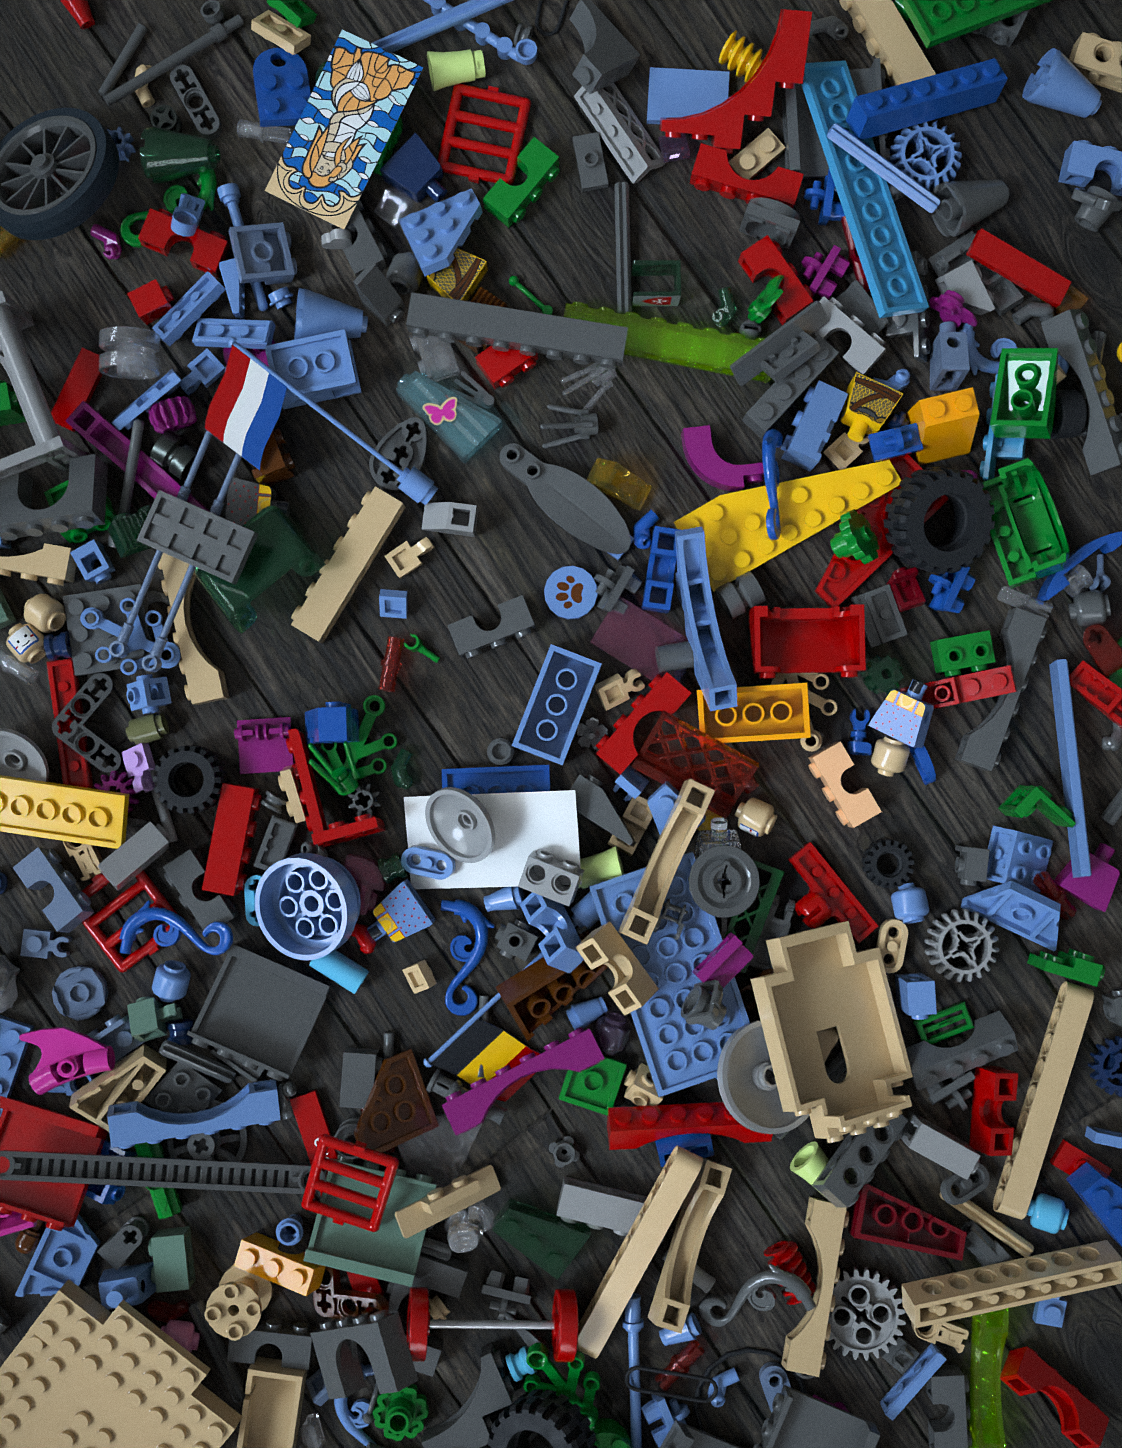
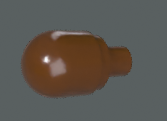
M38 1219L35 1227L19 1232L15 1240V1247L18 1252L28 1254L35 1250L42 1237V1230L40 1228L44 1221Z

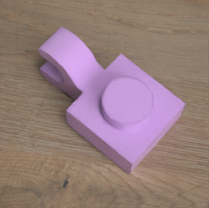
M140 743L121 752L128 778H134L133 788L135 792L138 793L144 790L147 793L154 790L155 783L150 771L155 769V764L149 743Z

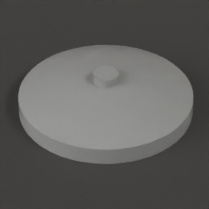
M761 1020L747 1023L737 1029L725 1043L718 1062V1088L725 1107L741 1125L758 1133L780 1134L795 1129L809 1117V1114L795 1116L794 1112H783Z

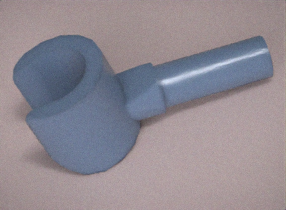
M1098 554L1096 577L1089 583L1088 587L1091 591L1099 586L1100 591L1103 593L1111 584V580L1104 571V555Z

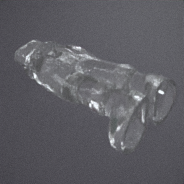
M479 1201L469 1206L468 1220L465 1209L444 1219V1229L447 1232V1240L452 1251L465 1253L477 1247L483 1233L488 1231L494 1222L493 1212L488 1205Z

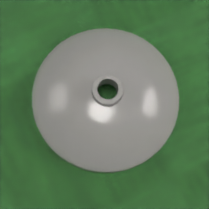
M0 728V775L48 782L49 767L41 749L22 733Z
M454 787L441 788L430 796L425 808V818L429 832L438 846L449 856L461 862L476 863L485 859L493 850L495 830L492 819L483 804L470 793Z

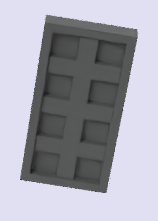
M159 490L137 541L236 585L258 533Z

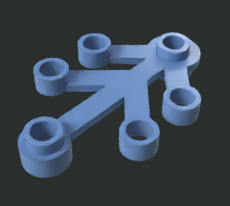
M125 598L120 602V610L126 614L127 619L131 611H126L124 604L127 601H131L134 605L135 600L131 598ZM90 607L85 609L80 617L81 623L88 629L100 628L116 637L119 636L122 629L121 626L105 619L103 612L97 608ZM151 610L146 613L145 622L152 626L156 639L157 636H160L163 629V617L160 612ZM90 613L96 616V621L92 624L87 621V616ZM153 613L159 617L158 622L155 624L149 621V616ZM137 614L133 624L134 628L127 644L129 653L139 649L150 653L154 642L146 638L139 615ZM166 638L167 643L164 650L171 652V658L164 660L161 655V667L172 668L179 663L181 652L176 644L168 642ZM121 645L116 649L118 654L121 652ZM100 647L95 652L96 659L101 663H108L115 658L109 652L108 659H101L100 652L102 650L109 652V647ZM143 658L123 660L120 665L122 673L133 675L138 670L143 669ZM153 659L149 662V666L155 664ZM127 662H132L134 664V670L132 672H127L125 670V664Z

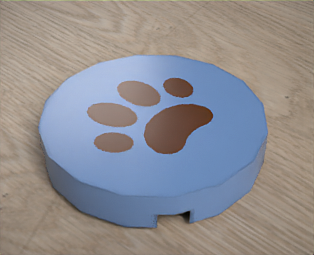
M576 566L562 567L554 571L547 579L544 589L545 602L549 609L558 617L567 620L579 619L588 614L595 605L597 593L595 592L597 589L596 583L592 575L583 568Z

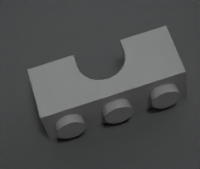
M823 297L819 302L828 321L816 330L814 334L816 336L820 335L826 340L836 331L848 333L851 336L852 343L843 359L865 376L886 352L883 347L885 341L874 332L871 335L867 334L862 329L865 324L855 315H852L850 318L842 312L845 307L832 297L828 300L826 297Z

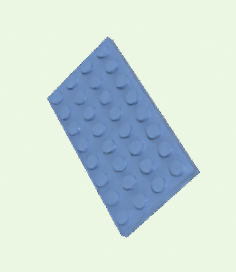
M692 851L683 855L664 901L666 903L667 899H670V904L681 908L683 905H686L688 912L682 918L681 923L684 924L679 939H674L678 924L667 919H661L658 930L652 932L647 945L619 933L659 988L642 1007L630 1012L658 1097L716 1078L719 1057L725 1043L737 1029L750 1023L735 977L723 988L722 1004L726 1006V1014L721 1024L715 1030L708 1029L699 1024H688L686 1019L681 1017V1008L687 995L694 988V984L701 983L692 971L722 941L715 916L700 909L689 891L688 877L690 876V867L696 861ZM646 867L588 886L601 926L610 921L618 932ZM668 909L666 915L678 919L679 913Z

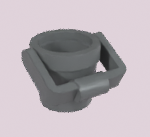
M1090 186L1088 189L1075 188L1071 197L1081 202L1074 217L1075 221L1083 228L1093 232H1097L1112 213L1122 209V201H1119L1112 193L1097 186Z
M712 980L694 984V988L687 995L681 1008V1017L686 1019L688 1024H699L711 1030H715L721 1024L726 1014V1006L722 1004L723 987L719 981Z

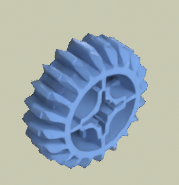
M937 121L933 122L931 127L928 126L927 122H924L920 126L918 124L910 126V129L907 127L903 128L900 133L901 135L895 137L894 145L889 149L891 154L889 162L928 191H933L938 184L953 181L956 177V171L961 167V163L958 161L961 159L962 153L957 151L960 147V142H952L955 133L947 135L945 133L947 125L940 130L937 128ZM913 143L914 154L909 159H906L905 149ZM943 157V171L937 174L936 162Z

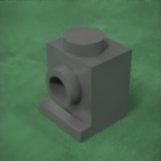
M955 845V850L960 851V857L957 856L955 860V872L958 873L957 877L961 878L960 884L977 886V881L986 882L990 850Z

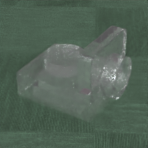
M318 1412L307 1415L303 1427H301V1438L304 1445L299 1446V1448H325L327 1443Z

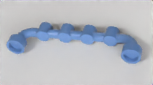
M423 0L431 6V11L434 15L453 8L446 0ZM469 19L454 26L458 31L467 29L474 33L475 40L479 45L484 46L489 43L495 47L499 58L502 60L512 58L523 65H530L537 58V46L530 39L520 40L515 48L511 39L508 37L500 38L490 31L487 23H477L473 19Z

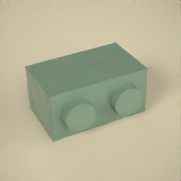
M190 1226L158 1229L148 1244L149 1255L153 1256L154 1266L151 1269V1280L153 1284L156 1283V1293L190 1289L196 1280Z

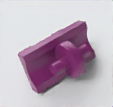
M836 245L833 246L823 264L820 263L823 255L819 252H816L813 258L806 256L802 260V265L806 269L803 277L810 279L812 274H817L809 287L813 296L817 294L829 299L837 284L826 278V274L830 271L842 278L850 264L847 259L839 255L841 248Z

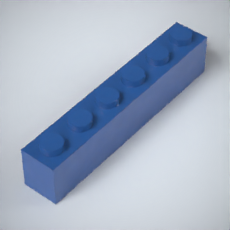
M995 58L856 96L846 122L855 137L859 140L868 139L994 103L1008 78Z

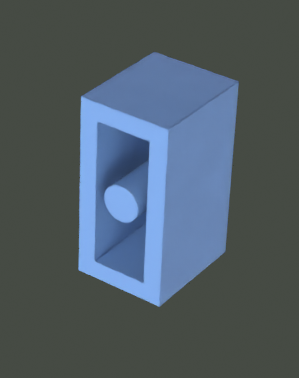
M922 973L895 974L896 1002L899 1009L916 1020L928 1019V1015L937 1014L934 980Z

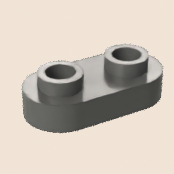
M979 1163L978 1169L972 1174L974 1182H972L970 1176L968 1180L955 1173L948 1176L942 1181L940 1187L943 1199L950 1205H959L970 1200L987 1188L990 1181L987 1169ZM951 1187H952V1188L954 1189V1191H955V1194H954V1195H953L952 1192H951Z

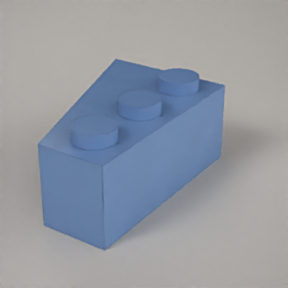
M820 380L815 387L809 386L803 398V401L807 402L803 412L798 410L792 422L795 430L792 436L786 435L780 448L784 450L781 459L810 472L820 461L821 451L829 440L830 432L839 417L848 393Z

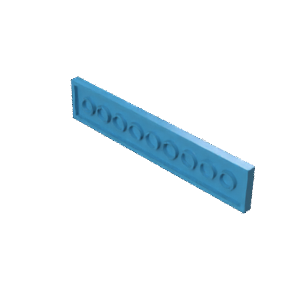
M846 60L805 63L803 84L801 86L879 318L923 312L929 308L887 181L827 138L829 129L835 123H838L853 134L846 122V118L855 97L858 95ZM872 137L861 140L876 151Z

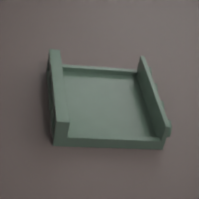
M339 1154L337 1159H331L382 1177L385 1171L379 1170L380 1164L364 1161L362 1166L354 1164L353 1159H345ZM397 1169L382 1222L377 1232H371L344 1223L342 1226L333 1223L332 1218L317 1213L309 1246L306 1249L303 1261L412 1287L426 1229L409 1238H404L396 1220L395 1212L426 1197L428 1192L436 1189L437 1183L432 1182L433 1177L417 1174L416 1178L405 1176V1170ZM328 1171L326 1177L327 1182L377 1198L380 1190L378 1187ZM324 1192L320 1200L321 1203L371 1219L374 1210Z

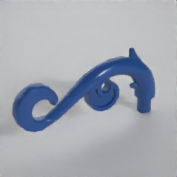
M776 429L766 431L762 441L763 472L770 509L766 513V528L770 540L779 539L781 533L777 496L779 467L777 461H775L776 447L782 446L783 436Z
M460 899L455 901L442 900L441 911L454 912V915H459L464 923L468 919L473 925L476 935L475 945L471 951L465 950V945L472 943V940L467 935L459 934L453 938L450 944L452 956L456 960L466 963L448 986L445 1004L453 1014L465 1016L471 1014L478 1004V996L475 990L468 985L462 986V990L468 995L464 1003L455 1002L453 994L458 985L479 964L488 944V928H494L495 926L470 902Z
M150 900L127 919L119 938L122 939L120 953L131 954L133 941H136L137 934L144 931L141 927L149 921L161 920L169 924L170 930L167 932L165 929L166 925L160 924L154 930L153 938L160 946L169 947L175 945L180 940L182 933L198 948L211 955L225 953L233 943L232 929L228 924L215 921L205 927L202 933L204 937H208L212 932H216L220 936L219 945L209 946L184 918L165 908H150Z

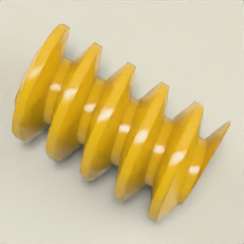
M735 30L721 50L719 63L724 65L728 62L727 69L729 71L737 68L736 76L740 78L745 75L744 82H747L762 63L761 56L763 50L759 49L755 54L752 53L754 43L752 42L747 47H744L746 37L743 36L736 41L737 31Z

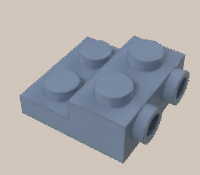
M283 222L229 228L228 232L240 284L262 281L265 282V285L292 282L295 274H297V263L295 258H291L289 250L291 248V237L289 232H285Z

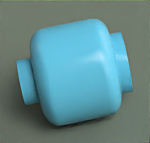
M1040 1193L1036 1196L1035 1200L1031 1199L1026 1215L1031 1216L1030 1223L1034 1228L1056 1234L1060 1229H1065L1069 1209L1065 1208L1063 1200Z

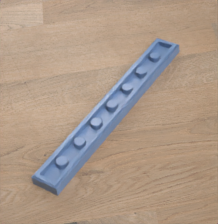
M1059 659L1051 663L1049 668L1065 808L1072 813L1070 818L1076 823L1073 828L1067 827L1073 878L1091 876L1092 872L1068 661L1066 659Z

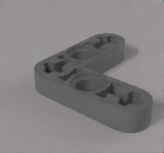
M97 673L88 679L54 719L52 731L58 739L100 771L111 773V771H116L121 764L119 753L83 726L110 694L113 687L112 680L108 675ZM95 679L97 681L104 679L106 680L105 687L107 690L105 692L103 690L97 692L95 697L99 698V701L95 703L91 696L83 692L87 689L91 693L95 688L93 681ZM78 699L89 701L91 708L87 713L80 714L76 712L74 704ZM67 710H70L75 717L82 719L79 724L74 719L70 724V729H72L70 733L63 732L60 734L58 732L60 727L57 723L59 721L64 723L70 717L65 714ZM88 736L94 740L95 747L91 751L84 752L79 748L78 742L82 737ZM99 745L105 747L101 751L105 756L110 754L115 756L113 761L116 765L114 767L109 765L104 768L102 766L104 761L99 756L96 757L95 761L90 758L91 755L96 753Z

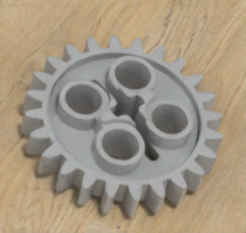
M854 1266L853 1274L849 1275L844 1268V1277H839L838 1283L834 1284L832 1295H835V1308L833 1312L829 1313L828 1323L831 1325V1333L828 1341L834 1339L832 1344L834 1350L842 1346L843 1356L852 1351L854 1360L858 1358L859 1353H863L865 1360L868 1361L869 1352H873L875 1357L879 1358V1349L882 1348L886 1353H889L887 1344L897 1345L894 1334L898 1336L903 1335L898 1325H906V1321L899 1315L906 1313L903 1306H897L902 1302V1296H893L898 1290L895 1285L888 1287L890 1280L887 1276L880 1281V1274L877 1270L870 1276L868 1267H865L863 1273L859 1274L857 1267ZM855 1288H862L866 1291L865 1295L860 1299L852 1297L851 1293ZM845 1296L859 1311L865 1309L868 1319L881 1327L880 1330L875 1329L863 1315L860 1314L857 1317L855 1309L845 1301H842L841 1297ZM878 1306L887 1308V1313L882 1317H877L873 1314L874 1309ZM839 1309H845L849 1312V1315L846 1319L839 1320L835 1318V1312ZM864 1327L870 1330V1334L866 1338H859L856 1335L857 1330Z

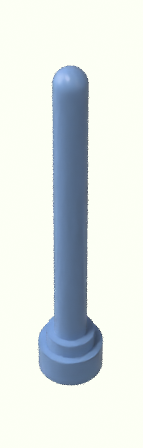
M228 183L218 187L217 192L220 201L224 203V206L228 207L233 227L244 226L238 206L240 203L239 198L241 197L238 184ZM250 283L258 309L266 311L268 304L262 283Z

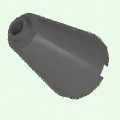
M1000 179L943 182L936 185L932 191L941 200L938 208L935 210L936 213L932 214V218L943 236H958L1005 206L1010 194L1009 188Z

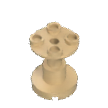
M233 1264L224 1273L219 1287L211 1293L206 1305L205 1319L216 1333L230 1340H239L256 1328L261 1318V1312L267 1307L273 1296L274 1288L272 1282L237 1268Z

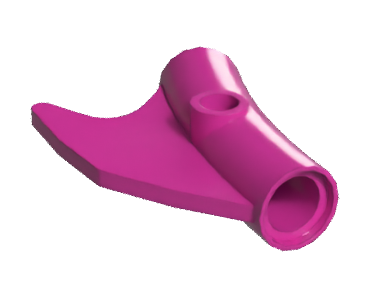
M67 1027L43 1028L25 1032L19 1036L21 1041L37 1045L41 1049V1059L36 1069L29 1074V1083L38 1095H43L69 1081L95 1073L111 1071L115 1067V1053L112 1046H106L85 1034Z

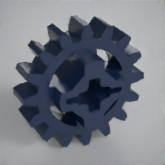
M1116 1036L1114 1042L1109 1038H1105L1106 1045L1102 1046L1097 1043L1098 1053H1090L1095 1058L1094 1062L1088 1063L1090 1068L1095 1069L1090 1074V1077L1098 1080L1095 1085L1101 1089L1105 1088L1104 1091L1112 1095L1115 1091L1116 1095L1122 1097V1064H1119L1122 1062V1052L1119 1050L1122 1049V1037ZM1108 1078H1115L1119 1083H1112L1108 1081Z

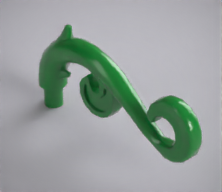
M198 152L192 156L194 163L198 167L199 180L197 185H201V191L197 198L205 201L204 210L208 206L212 211L214 210V197L217 187L216 174L211 163L206 162L203 155ZM174 185L166 190L163 200L168 209L166 211L173 214L175 207H178L181 194H188L184 187ZM149 211L136 212L123 219L120 233L128 245L136 248L144 247L138 239L139 235H135L131 227L136 221L145 220Z

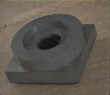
M753 198L748 203L739 231L757 239H762L768 235L781 248L789 249L798 229L800 216L793 208L782 202L769 198Z

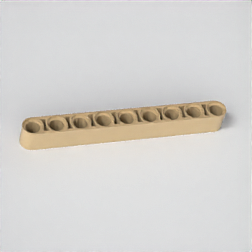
M1067 981L1062 983L1014 1132L1012 1156H1007L994 1196L993 1209L996 1212L1021 1220L1027 1214L1093 1004L1094 992L1092 989Z
M678 1145L671 1152L578 1324V1351L595 1359L599 1356L702 1167L703 1157Z

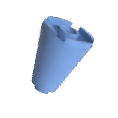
M1050 49L1037 63L1040 68L1036 74H1030L1022 97L1029 103L1082 118L1094 115L1102 103V100H1100L1101 93L1060 50Z
M299 288L294 340L343 329L346 330L348 339L360 338L361 332L366 333L368 317L363 316V310L311 290Z

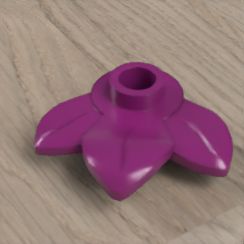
M946 290L939 297H931L929 299L930 307L940 312V318L943 322H955L956 328L961 323H967L973 327L977 326L978 322L974 314L963 307L965 300L960 294Z

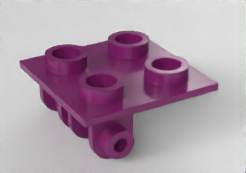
M291 717L237 720L234 736L235 739H238L240 774L279 772L284 767L294 764L293 753H289L286 744V738H289L288 730L291 729Z

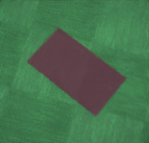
M619 596V599L628 605L624 614L615 610L608 612L590 643L632 669H637L640 674L651 681L658 673L663 676L666 672L660 673L658 670L655 647L688 641V639ZM687 668L668 671V673L679 682Z

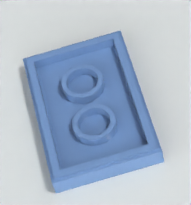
M650 67L647 124H660V118L684 117L701 113L721 104L728 99L729 72Z

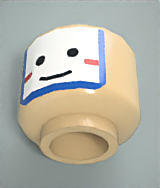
M21 623L16 624L9 630L6 645L20 662H30L33 664L45 657L44 634L29 623L24 625Z
M754 797L750 798L746 803L741 802L735 813V816L739 818L738 827L756 837H761L764 834L769 835L777 819L772 805Z

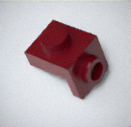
M902 567L895 570L886 584L890 585L899 612L924 605L926 602L916 580L919 572L916 567L910 569Z

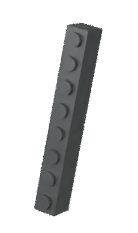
M411 292L406 322L408 331L418 338L426 339L428 335L435 336L447 343H454L455 340L466 341V344L472 347H482V344L491 345L493 349L507 352L509 349L520 350L521 354L527 356H535L536 353L546 354V357L552 360H562L565 357L571 358L573 362L587 365L589 362L600 363L601 367L607 369H615L616 366L622 367L628 327Z

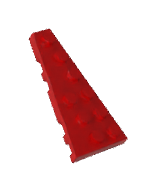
M908 454L886 459L890 460L901 481L905 477L912 478L911 474L919 469L923 470ZM893 490L856 510L858 514L862 513L871 525V531L877 537L879 550H877L878 558L863 564L861 560H856L853 555L848 558H838L835 553L833 554L815 589V592L830 608L839 606L893 554L891 547L894 544L887 542L885 535L889 531L888 528H884V519H888V512H885L887 503L891 504L893 500L890 497ZM946 495L937 498L930 505L926 512L924 523L949 500Z

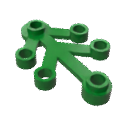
M371 695L365 699L363 709L366 714L359 728V742H348L355 766L358 759L383 749H393L398 744L397 737L392 733H387L381 739L365 745L376 717L382 715L386 709V703L380 696ZM372 702H379L380 708L378 711H372ZM386 737H393L394 744L392 746L385 744ZM321 743V748L327 753L334 770L339 767H345L350 770L348 760L346 759L343 765L338 755V743H334L332 750H327L325 743ZM375 758L370 765L357 769L361 776L356 780L374 773H384L387 770V762L383 758ZM376 761L383 763L384 767L381 771H377L374 768Z
M539 1342L531 1345L527 1352V1364L533 1369H542L554 1385L543 1383L539 1376L529 1374L525 1378L524 1390L530 1393L535 1389H542L543 1392L549 1389L556 1391L557 1396L561 1394L570 1398V1403L573 1405L576 1403L581 1408L580 1412L584 1417L587 1415L591 1422L589 1425L591 1429L597 1423L599 1416L593 1401L595 1392L600 1387V1375L594 1371L585 1374L583 1382L585 1393L581 1401L576 1394L580 1371L584 1367L585 1356L577 1351L575 1360L580 1362H568L569 1373L566 1381L550 1361L547 1347Z

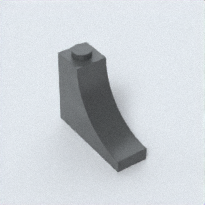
M580 0L569 20L582 38L585 54H583L572 75L589 94H592L629 75L640 54L591 0Z

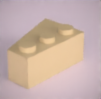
M145 1044L116 1063L113 1070L103 1072L71 1094L69 1108L109 1132L107 1118L109 1105L134 1101L141 1103L165 1073L167 1058Z

